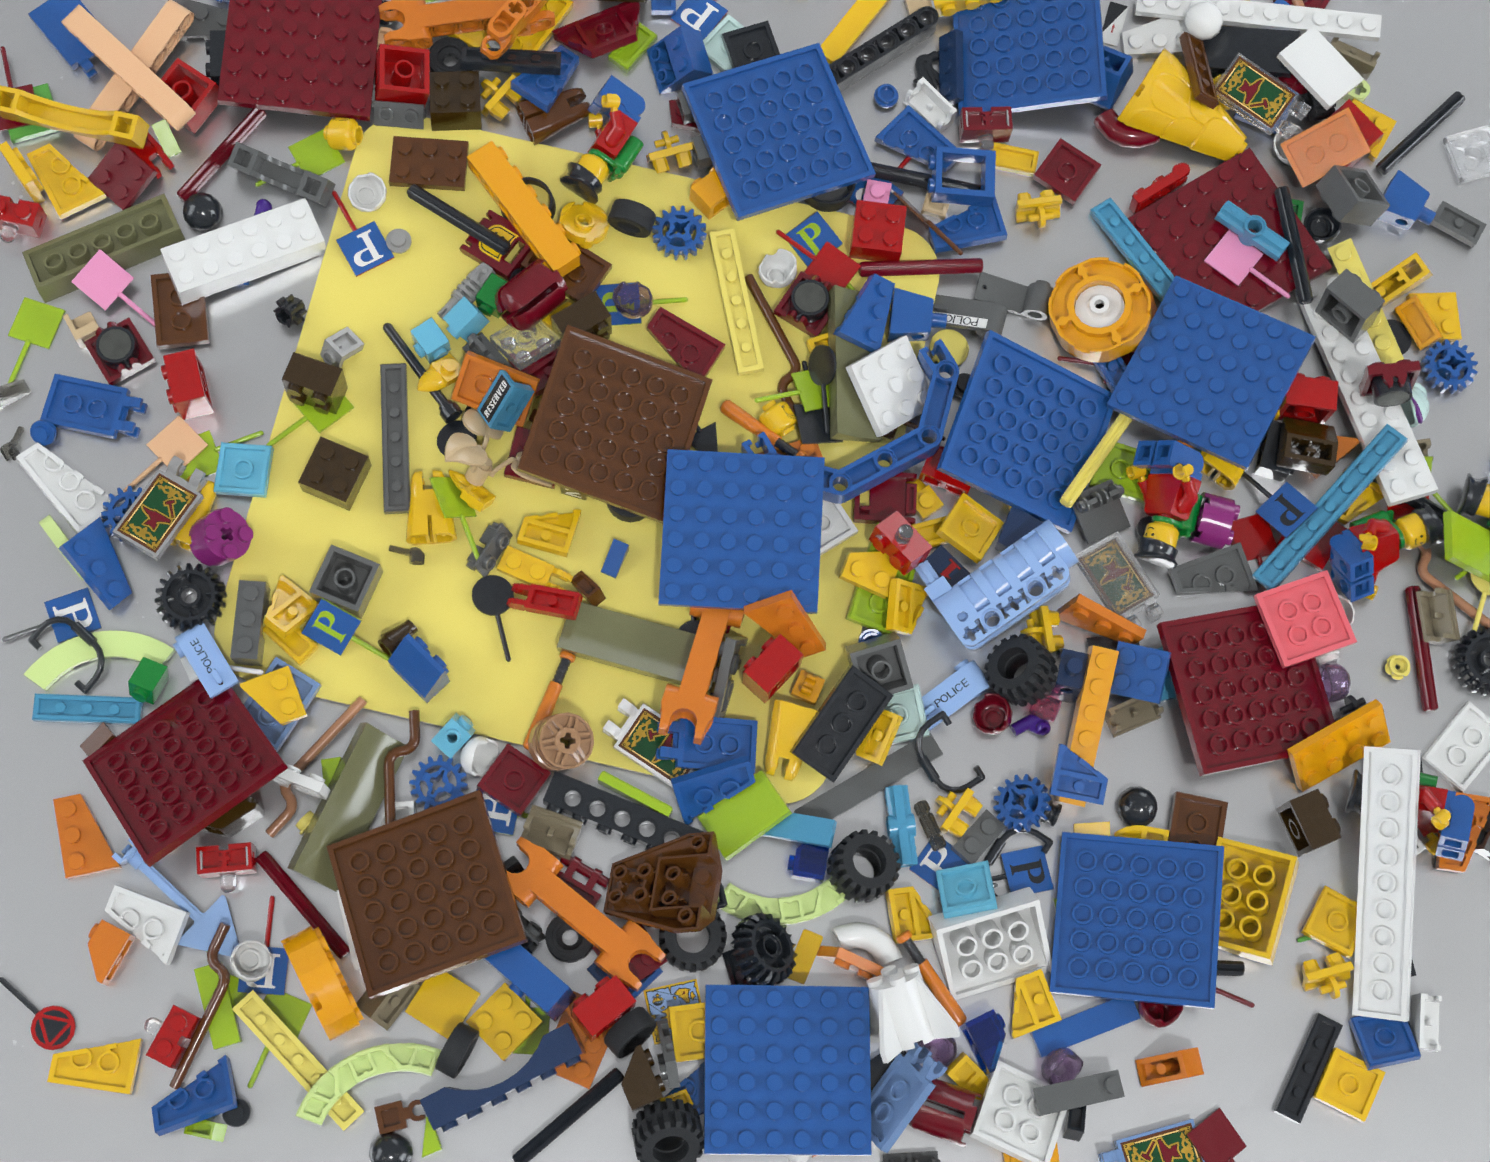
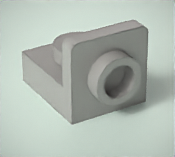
M347 326L325 339L320 355L325 363L341 368L346 359L363 350L364 343Z

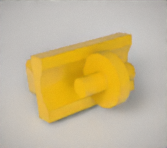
M513 74L500 88L497 87L501 83L498 77H495L492 82L488 79H484L481 82L484 91L480 96L484 100L489 95L492 96L481 111V114L485 117L490 114L501 122L510 111L501 100L506 97L516 105V101L522 98L521 95L511 89V81L516 78Z
M665 130L661 132L662 139L654 141L655 148L664 146L665 149L646 155L647 162H651L653 169L659 174L670 171L667 158L672 156L676 158L678 169L692 165L691 151L693 146L692 142L672 147L671 144L679 142L678 135L669 137L668 132Z
M1052 189L1040 192L1039 198H1031L1028 192L1019 193L1017 195L1015 211L1016 223L1037 221L1039 228H1045L1046 220L1060 218L1061 195L1055 196Z
M1040 606L1039 609L1030 613V619L1026 620L1027 628L1021 630V634H1026L1028 637L1032 636L1050 653L1064 648L1063 637L1061 635H1053L1052 627H1056L1060 623L1059 612L1049 610L1048 606Z
M967 788L956 805L953 804V801L957 795L951 791L946 798L940 795L936 798L935 801L940 805L936 814L943 817L946 811L950 812L939 828L941 833L945 835L949 832L958 838L963 836L969 825L958 818L959 814L963 810L975 818L983 806L972 796L974 791Z
M1340 952L1326 956L1325 962L1328 968L1320 969L1316 959L1304 961L1301 967L1304 976L1302 982L1304 992L1318 988L1321 995L1329 993L1332 999H1338L1340 997V989L1347 988L1345 981L1351 978L1350 971L1354 970L1352 962H1345Z

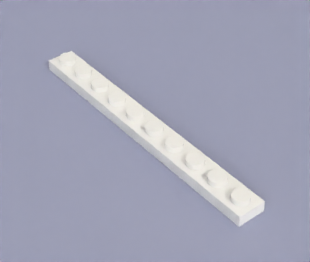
M1136 0L1135 6L1136 16L1185 21L1187 12L1192 6L1199 2L1208 1L1218 7L1222 13L1223 25L1300 31L1301 34H1304L1314 26L1323 36L1378 42L1380 39L1382 15L1247 0Z

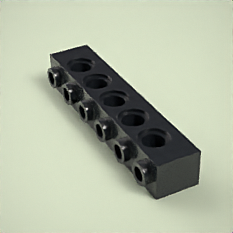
M555 771L543 798V804L547 806L546 809L562 814V812L572 816L571 818L583 822L584 826L587 822L597 826L595 830L608 836L611 835V832L621 836V841L629 845L635 846L636 843L646 846L645 850L665 843L664 839L669 834H674L679 838L689 833L704 832ZM571 794H576L581 798L580 803L576 806L567 805L565 800ZM595 804H601L604 806L605 812L599 817L593 816L590 813L591 807ZM620 814H625L630 818V822L627 826L620 827L615 823V818ZM645 824L652 825L655 829L654 834L650 837L642 836L639 832L641 826Z

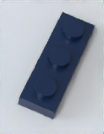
M954 29L939 37V92L951 105L964 100L963 31Z

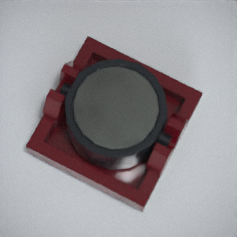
M801 271L775 308L774 314L812 338L819 336L828 323V292L832 288L830 282L826 281L823 283L820 276L811 277Z
M129 317L117 324L116 322L109 321L107 328H97L96 336L84 342L109 385L114 386L156 362Z
M1403 359L1396 363L1385 364L1384 362H1375L1368 365L1359 385L1360 396L1372 395L1374 404L1381 407L1397 406L1409 401L1413 397L1412 389L1421 371L1420 362Z

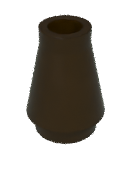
M407 619L404 623L381 634L378 644L391 657L403 638L408 633L413 637L418 632V629Z

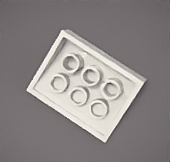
M1030 887L996 896L998 909L944 919L943 912L928 917L934 946L946 986L955 1000L1014 983L1015 978L1042 969L1043 974L1051 972L1052 960L1040 901Z

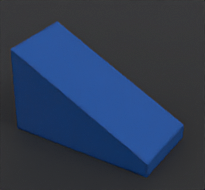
M613 539L601 573L616 579L629 551L628 544Z

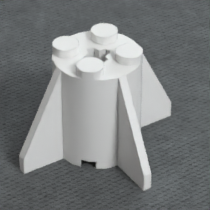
M912 963L899 969L896 968V965H890L880 970L881 975L867 980L870 991V1043H880V1054L883 1063H889L904 1050L914 1049V1043L923 1040L925 1045L934 1039L960 1036L956 1022L924 984L918 963Z

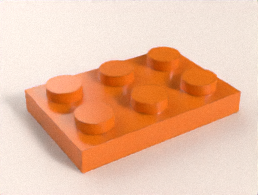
M1349 107L1280 144L1302 188L1323 178L1334 165L1346 166L1372 152Z
M468 350L465 354L451 399L478 409L499 371L505 370L514 382L530 385L535 391L515 425L523 428L540 379Z
M573 991L577 997L562 1013L556 1029L566 1023H572L586 1053L580 1056L581 1062L569 1068L565 1064L556 1068V1075L590 1089L608 1048L604 1043V1038L610 1028L590 1042L571 1017L573 1002L582 996Z

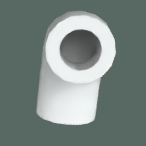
M852 922L832 928L839 947L848 951L853 949L866 950L873 956L876 963L882 967L903 958L900 949L891 936L876 925Z

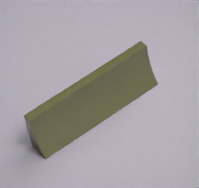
M161 194L26 250L22 254L43 301L47 303L79 289L71 281L99 250H102L126 270L162 255L161 248L184 241L185 237L165 194Z
M834 285L828 292V346L833 350L837 362L835 377L829 384L830 440L882 441V436L876 437L845 368L869 355L871 352L833 334L837 327L841 326L845 319V314L856 302V297L860 291Z
M581 602L576 620L566 619L557 644L558 652L566 651L576 657L681 685L696 634ZM718 656V660H717L715 669H716V667L718 666V662H719L720 656ZM713 676L708 690L709 694L713 683Z
M367 722L359 724L328 786L331 790L327 800L321 799L287 867L288 869L337 892L338 886L326 846L368 831L384 798V759L390 750L405 744ZM404 756L398 757L395 760L394 775L396 774Z

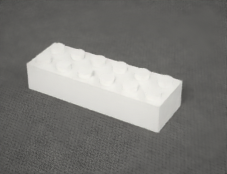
M306 198L161 248L160 250L163 262L181 304L184 305L203 296L207 297L324 255L326 248L325 240Z

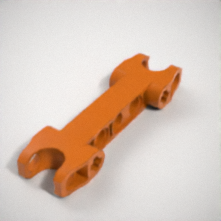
M391 0L384 2L378 6L380 19L384 21H398L403 24L400 29L384 34V42L387 45L427 49L433 45L432 37L486 30L490 19L507 0H454L426 4L425 0ZM550 10L539 11L518 36L533 35L555 26L554 12Z
M507 0L490 19L486 29L487 35L482 40L480 52L491 60L498 59L512 46L522 29L549 0ZM491 40L496 41L500 45V49L498 51H491L487 48L486 44Z
M690 608L689 615L701 619L680 687L668 683L666 685L661 701L658 734L666 736L671 723L683 718L690 720L695 726L693 743L702 744L706 733L712 726L719 702V697L707 693L718 660L720 645L724 639L727 626L741 628L745 615L743 613L744 610Z
M520 837L516 843L519 849L529 858V864L520 873H510L506 870L515 899L526 908H529L538 899L601 951L594 960V963L611 978L617 975L623 984L638 992L642 987V983L629 970L628 965L631 958L638 954H646L661 963L665 959L666 954L657 946L649 933L635 922L628 920L622 928L618 927L556 876L564 867L557 858L545 848Z

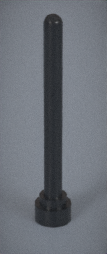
M385 323L383 331L420 379L426 370L392 324ZM441 390L429 392L440 406V416L446 424L455 421L461 416L462 410L457 403L447 400Z

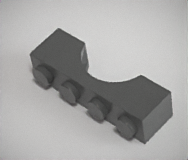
M237 141L227 163L228 166L239 172L324 207H327L336 185L324 177L289 165Z

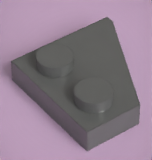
M667 1018L656 1020L662 1054H657L662 1080H668L670 1089L681 1087Z

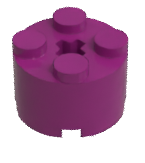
M1203 492L1201 495L1204 500L1200 507L1195 531H1193L1194 537H1189V541L1217 549H1222L1225 545L1230 546L1234 536V531L1231 530L1233 520L1238 519L1240 505H1236L1233 499Z
M229 507L217 509L198 519L192 525L189 531L192 543L190 548L193 555L201 563L208 566H224L247 552L253 538V530L248 526L245 519Z

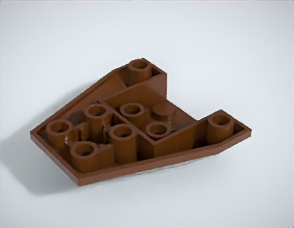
M714 831L689 833L612 863L603 912L607 915L672 933L702 931L715 920L723 872Z

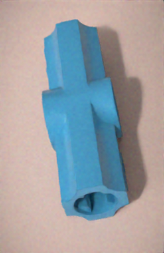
M1229 200L1222 206L1215 217V220L1236 233L1243 245L1255 246L1275 261L1281 257L1290 244L1289 241L1268 228L1262 217L1249 215Z
M908 785L885 787L884 794L888 816H886V828L889 840L891 839V843L895 846L893 851L894 853H899L900 856L897 863H901V868L918 865L914 838L916 837V823L914 814L911 813Z

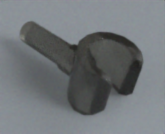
M18 426L11 441L0 448L6 461L10 458L15 461L16 456L20 454L16 446L24 431V428Z
M393 545L389 546V551L410 556V564H424L425 554L421 549L417 547L404 549Z

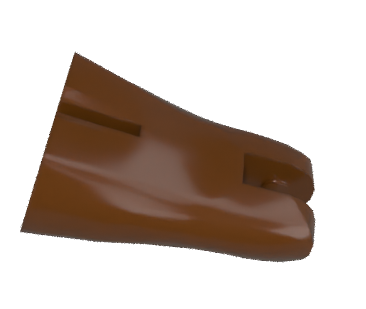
M582 88L562 91L548 113L527 99L516 101L517 114L529 140L533 142L534 146L589 116L591 112L587 109L590 103H581L586 98Z

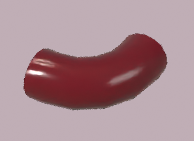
M1109 109L1101 113L1093 121L1096 128L1108 141L1122 148L1140 149L1154 145L1161 139L1159 136L1117 120L1119 116L1115 109Z

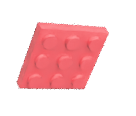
M1328 570L1253 596L1282 669L1357 642Z

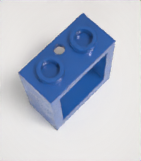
M937 146L934 154L929 155L928 170H932V178L928 179L927 192L931 193V202L990 207L995 198L996 151ZM943 160L980 163V190L942 187Z

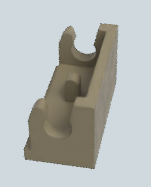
M1333 37L1330 42L1362 78L1368 79L1377 64L1376 61L1381 54L1380 52L1376 51L1374 55H1371L1339 41L1338 37Z
M1434 588L1432 592L1423 590L1416 592L1424 642L1440 645L1461 640L1452 590Z
M1132 698L1108 708L1105 713V721L1113 738L1160 719L1164 708L1163 706L1159 707L1156 703Z
M533 804L524 823L521 837L545 848L551 854L570 860L578 843L583 822Z

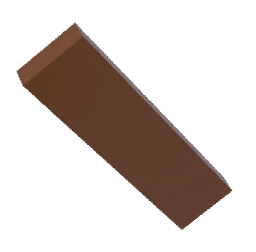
M1184 32L1179 39L1194 99L1214 109L1219 104L1203 41L1195 38L1188 32Z

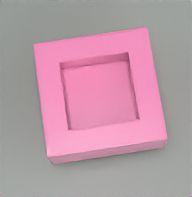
M868 179L863 201L888 204L892 183Z

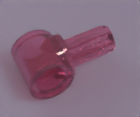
M1044 694L1045 698L1042 700L1038 698L1037 703L1030 706L1029 713L1038 716L1040 719L1054 722L1062 701Z

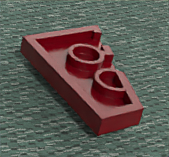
M662 307L658 309L647 326V331L679 367L707 377L725 349L724 343Z

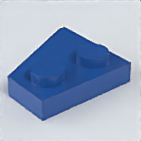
M1059 744L1049 794L1103 805L1108 778L1068 749L1066 745Z

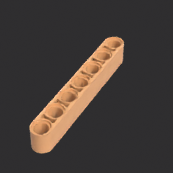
M173 0L167 1L131 52L156 74L194 20V13ZM114 74L89 109L99 111L116 110L128 113L140 96ZM74 134V138L95 151L102 149L107 142Z
M78 5L61 21L84 46L176 131H179L196 114L181 97L81 5Z

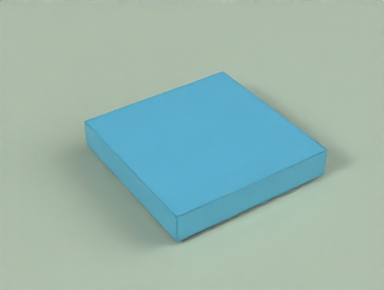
M221 442L214 492L220 495L266 498L274 448L266 445Z
M988 860L936 871L944 919L998 909Z

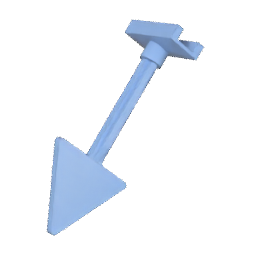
M130 838L128 841L133 847L128 844L121 851L124 856L116 852L111 856L121 865L129 863L134 869L141 870L182 910L190 912L189 917L194 920V924L181 937L178 945L208 951V947L220 922H224L231 927L218 954L231 957L234 948L239 945L226 896H220L205 913H202L153 866L149 867L144 862Z

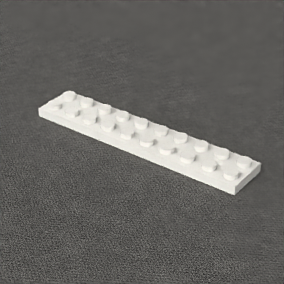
M1339 274L1328 275L1310 282L1313 294V301L1310 304L1300 305L1297 292L1294 291L1293 293L1312 335L1316 336V345L1331 379L1339 381V397L1362 449L1364 450L1386 424L1408 438V442L1376 477L1388 507L1436 494L1438 487L1401 405L1381 407L1374 404L1372 395L1360 396L1359 385L1366 367L1372 363L1381 362L1368 332L1365 331L1352 343L1315 312L1326 287Z
M1364 746L1352 1015L1403 1022L1409 1021L1421 750Z

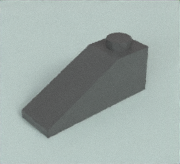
M1118 1070L1033 1088L1039 1116L1125 1097Z

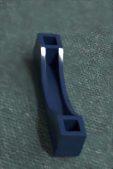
M566 1023L543 1035L538 1048L530 1060L516 1074L505 1081L489 1088L478 1090L444 1087L424 1097L420 1102L433 1130L442 1128L443 1132H447L458 1126L457 1120L467 1116L468 1120L483 1113L482 1107L491 1103L494 1107L508 1100L506 1094L514 1090L519 1094L532 1087L531 1081L539 1077L544 1081L556 1075V1068L564 1064L569 1068L581 1062L580 1056L585 1054L586 1051L573 1024Z

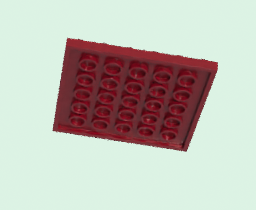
M229 0L217 99L218 105L370 121L380 28L378 6L382 4V0Z
M1251 148L1244 150L1242 153L1128 218L1174 277L1179 276L1259 312L1284 298L1283 295L1251 272L1237 286L1204 262L1206 257L1229 230L1215 220L1216 215L1228 200L1249 215L1262 217L1268 228L1284 238L1275 197V190L1278 187ZM1295 214L1309 281L1311 282L1330 271L1332 266ZM1287 248L1277 261L1263 253V256L1253 268L1287 293L1291 294L1296 291Z
M1257 605L1165 621L1156 625L1163 650L1171 652L1168 668L1200 777L1289 759L1288 748L1335 722L1316 658L1282 669Z
M199 679L82 760L142 859L149 867L288 769L233 688L231 687L211 699Z

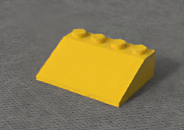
M1218 837L1216 846H1224L1218 949L1273 966L1299 867L1298 857Z

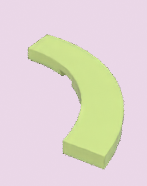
M109 630L92 633L97 638L105 659L115 657L140 662L145 657L165 665L176 652L175 649L157 639L135 632ZM78 636L55 646L42 655L23 675L47 691L60 677L75 666L88 661L98 660L97 654L92 646L90 647Z
M832 876L809 892L782 898H766L751 894L729 882L724 889L728 905L720 910L741 920H744L749 915L763 912L764 914H771L773 918H779L780 925H793L820 917L836 908L846 899L843 892L838 894L835 891L838 888L836 884L831 885L829 880Z
M396 1043L373 1046L356 1052L331 1067L312 1086L295 1116L322 1126L327 1114L339 1098L352 1087L368 1078L391 1072H412L431 1077L441 1049L416 1043Z

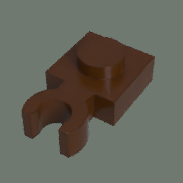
M402 1100L374 1107L380 1135L408 1128V1119L413 1121H423L426 1119L425 1114L416 1116L413 1112L415 1106L421 1105L420 1100L412 1101L405 1108Z

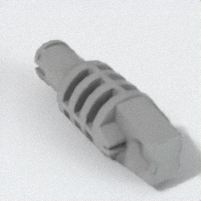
M482 262L466 276V279L462 280L461 284L456 287V290L452 291V298L437 312L438 316L444 320L443 317L463 297H466L473 303L476 300V295L491 273L496 275L495 271L489 265Z

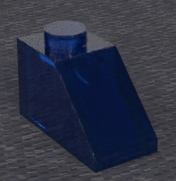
M805 843L796 848L795 854L789 855L787 871H792L791 879L822 884L825 877L829 848Z
M994 1009L960 1026L980 1069L985 1075L995 1071L1006 1036L1004 1031L1006 1027L1005 1022L999 1013H995Z

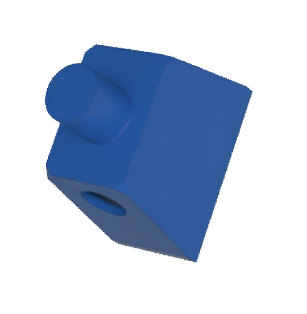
M1398 170L1383 193L1390 207L1377 220L1409 230L1416 220L1429 226L1436 212L1424 206L1430 193L1405 173Z
M894 288L887 342H892L907 335L909 342L926 341L929 339L931 328H946L947 314L934 313V299Z

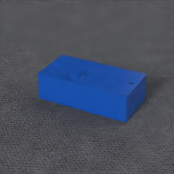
M521 945L483 958L485 962L511 983L509 988L520 998L525 995L553 1021H556L577 997L568 985Z

